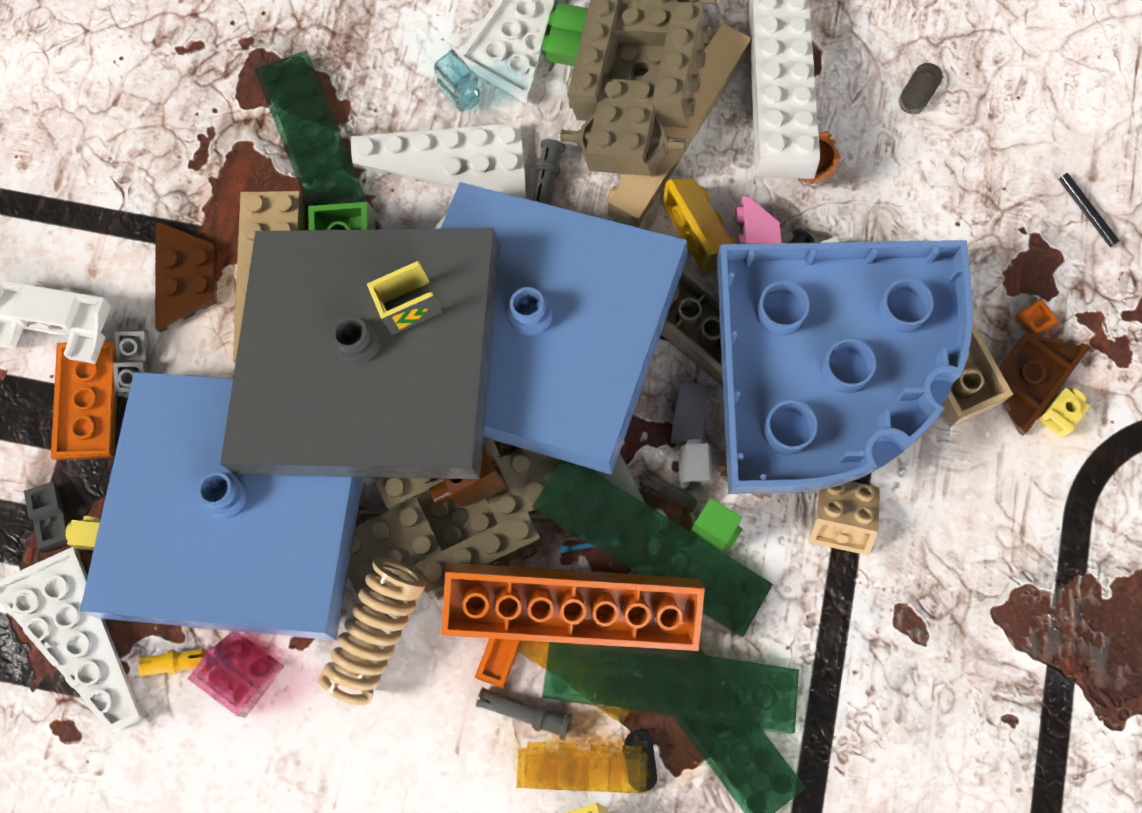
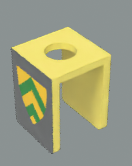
M419 261L367 283L379 315L392 336L443 312L433 292L426 293L389 311L385 307L384 303L430 282Z

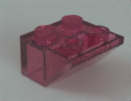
M232 631L206 653L187 679L237 717L246 718L284 668V665L239 631Z

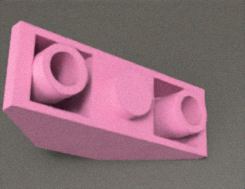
M742 196L740 206L735 207V222L741 226V234L737 235V244L782 243L780 222L749 196Z

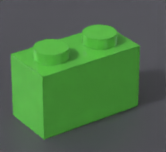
M710 498L689 534L721 553L724 547L731 549L741 534L743 528L738 525L743 517Z

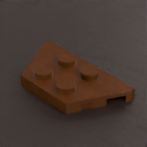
M159 222L156 223L155 329L158 332H164L170 324L181 318L186 320L195 315L198 310L206 309L217 303V251L213 243Z
M1029 332L1022 335L998 367L1013 393L1002 404L1020 435L1024 436L1027 434L1090 349L1089 345L1083 343L1074 345L1063 342V339L1044 338L1039 334Z

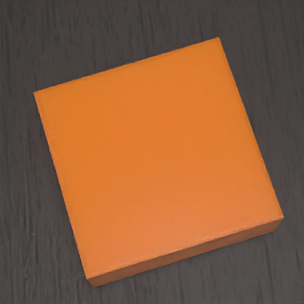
M1042 298L1015 316L1027 332L1039 335L1059 322Z

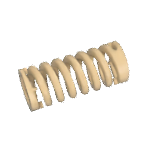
M388 558L374 559L372 563L373 569L378 574L370 573L366 576L365 581L370 588H363L358 593L359 599L363 603H356L351 608L352 614L356 618H349L345 621L344 626L348 632L341 633L337 638L338 644L341 647L332 649L330 653L331 659L334 662L325 664L319 676V684L327 693L349 704L367 705L371 702L374 696V688L381 681V673L387 669L388 659L395 652L394 644L398 643L402 637L401 629L407 626L409 622L408 615L416 608L415 599L422 595L427 584L426 579L419 572L403 563ZM388 571H390V572H392V573L398 575V576L401 577L402 579H400V578H398V577L392 575V574L389 573ZM394 599L402 600V601L404 602V604H401V605H400V604H399L396 600H394ZM389 615H395L397 619H393ZM383 630L390 631V634H386ZM377 645L383 646L384 649H380ZM342 685L346 688L360 690L362 694H349L338 689V686Z

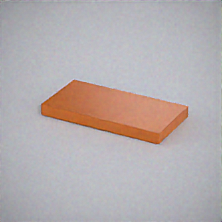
M104 341L95 364L68 359L64 355L67 342L57 343L51 459L114 458L117 392H115L113 362L116 361L115 341Z

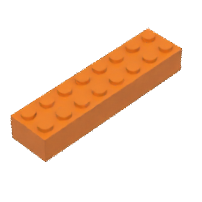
M446 562L441 635L699 651L705 588L698 578Z

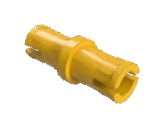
M204 648L176 652L173 649L167 650V654L140 656L138 658V663H141L138 666L139 674L141 677L167 672L169 675H176L181 670L205 668L206 661H203V659H206Z

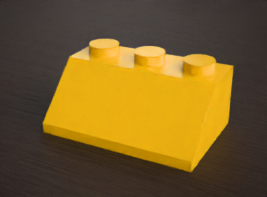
M671 179L666 182L662 205L680 237L687 240V249L702 275L705 276L717 270V255L720 245L737 243L731 234L727 235L724 230L723 219L717 210L713 211L709 204V195L703 186L699 187L695 179Z

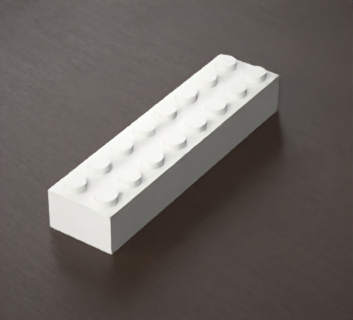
M748 0L749 37L752 38L750 43L756 178L814 179L820 161L810 1Z

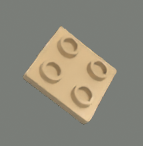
M851 481L840 486L818 490L817 513L809 533V543L869 556L879 532L880 489L875 486Z

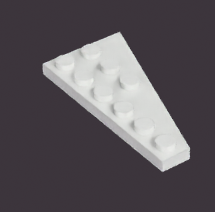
M497 0L457 55V63L523 102L528 103L542 52L543 38L548 30L550 11H553L556 0Z
M520 123L350 136L354 168L386 175L388 173L404 176L408 180H423L430 182L431 185L457 190L459 182L527 199Z
M71 547L1 579L0 603L5 611L23 628V632L48 661L61 672L66 682L86 701L85 704L109 732H115L143 718L105 619L95 618L80 611L88 576L76 548Z

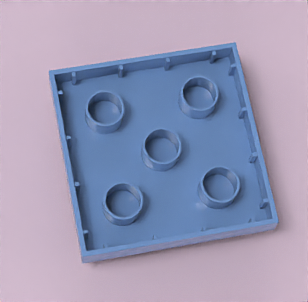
M459 182L440 229L493 228L501 244L484 437L612 475L688 257L687 240Z
M134 372L80 611L100 619L337 640L363 477L234 475L220 464L233 378Z

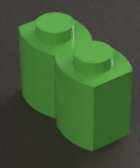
M558 3L556 10L550 11L548 27L551 30L549 35H544L542 51L546 52V61L570 66L575 65L588 8Z

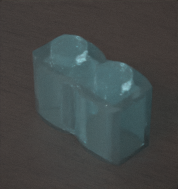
M454 50L449 51L436 61L434 72L438 76L437 87L460 112L475 107L479 102L480 90L477 87L478 76Z

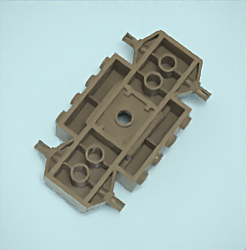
M590 0L567 93L569 107L573 109L576 120L586 122L582 125L581 130L562 129L560 133L561 142H577L578 147H581L589 171L651 176L665 153L668 154L669 149L686 150L687 139L666 136L663 126L687 128L689 116H694V93L699 92L701 83L699 69L705 65L706 52L704 46L705 43L709 44L711 28L706 26L702 4L716 5L717 0ZM639 69H648V72L643 76L634 75Z
M484 437L483 445L498 463L508 489L465 507H460L453 498L438 505L434 502L429 488L443 482L444 479L382 477L376 480L375 484L388 510H365L360 505L358 507L348 568V576L357 595L361 589L370 588L366 584V576L370 573L378 574L373 569L372 564L376 558L392 559L413 568L426 579L427 584L424 590L430 599L436 597L437 600H441L444 598L446 562L510 566L509 561L519 556L521 560L527 559L538 553L536 548L541 546V540L533 522L555 521L556 524H559L565 539L570 537V533L574 536L577 534V531L570 520L569 514L583 498L584 490L572 463L510 445L500 457L493 440ZM463 509L468 512L469 518L465 524L456 525L453 523L452 514L456 510ZM388 571V572L391 573L392 575H394V576H396V577L402 579V578L399 577L398 575H396V574H394V573ZM394 599V600H396L400 605H401V604H404V602H403L402 600Z

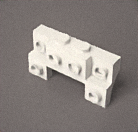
M0 280V347L15 349L23 329L69 337L64 351V355L68 359L95 364L106 338L101 331L111 305L103 297L79 294L77 291L64 288L62 291L52 289L44 284L33 286Z

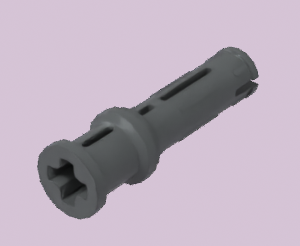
M544 139L540 144L542 148L540 162L535 167L538 178L533 201L550 205L555 178L561 173V168L559 167L561 154L565 152L566 146L554 139Z
M481 688L478 695L480 699H477L476 707L532 724L534 731L540 732V730L559 735V738L565 741L573 713L567 712V714L549 709L548 705L544 703L535 706L487 690L486 688Z

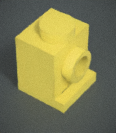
M1065 388L1055 396L1037 420L1057 436L1063 438L1072 432L1075 425L1090 406L1085 403L1086 396L1076 389L1069 390Z
M84 516L83 521L72 520L66 527L67 545L77 549L94 550L101 518Z

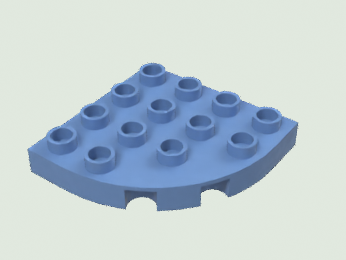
M967 240L720 245L717 255L728 494L809 492L840 486L862 478L883 467L903 453L932 425L945 407L942 405L948 397L953 383L963 373L971 344L973 305Z

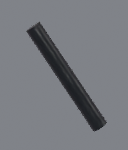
M1069 173L1061 176L1058 179L1108 246L1111 248L1119 243L1118 237Z

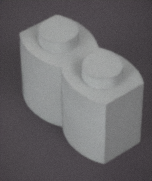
M702 439L687 440L686 444L681 446V452L678 454L680 492H706L710 489V485L713 484L711 445L705 444V440Z

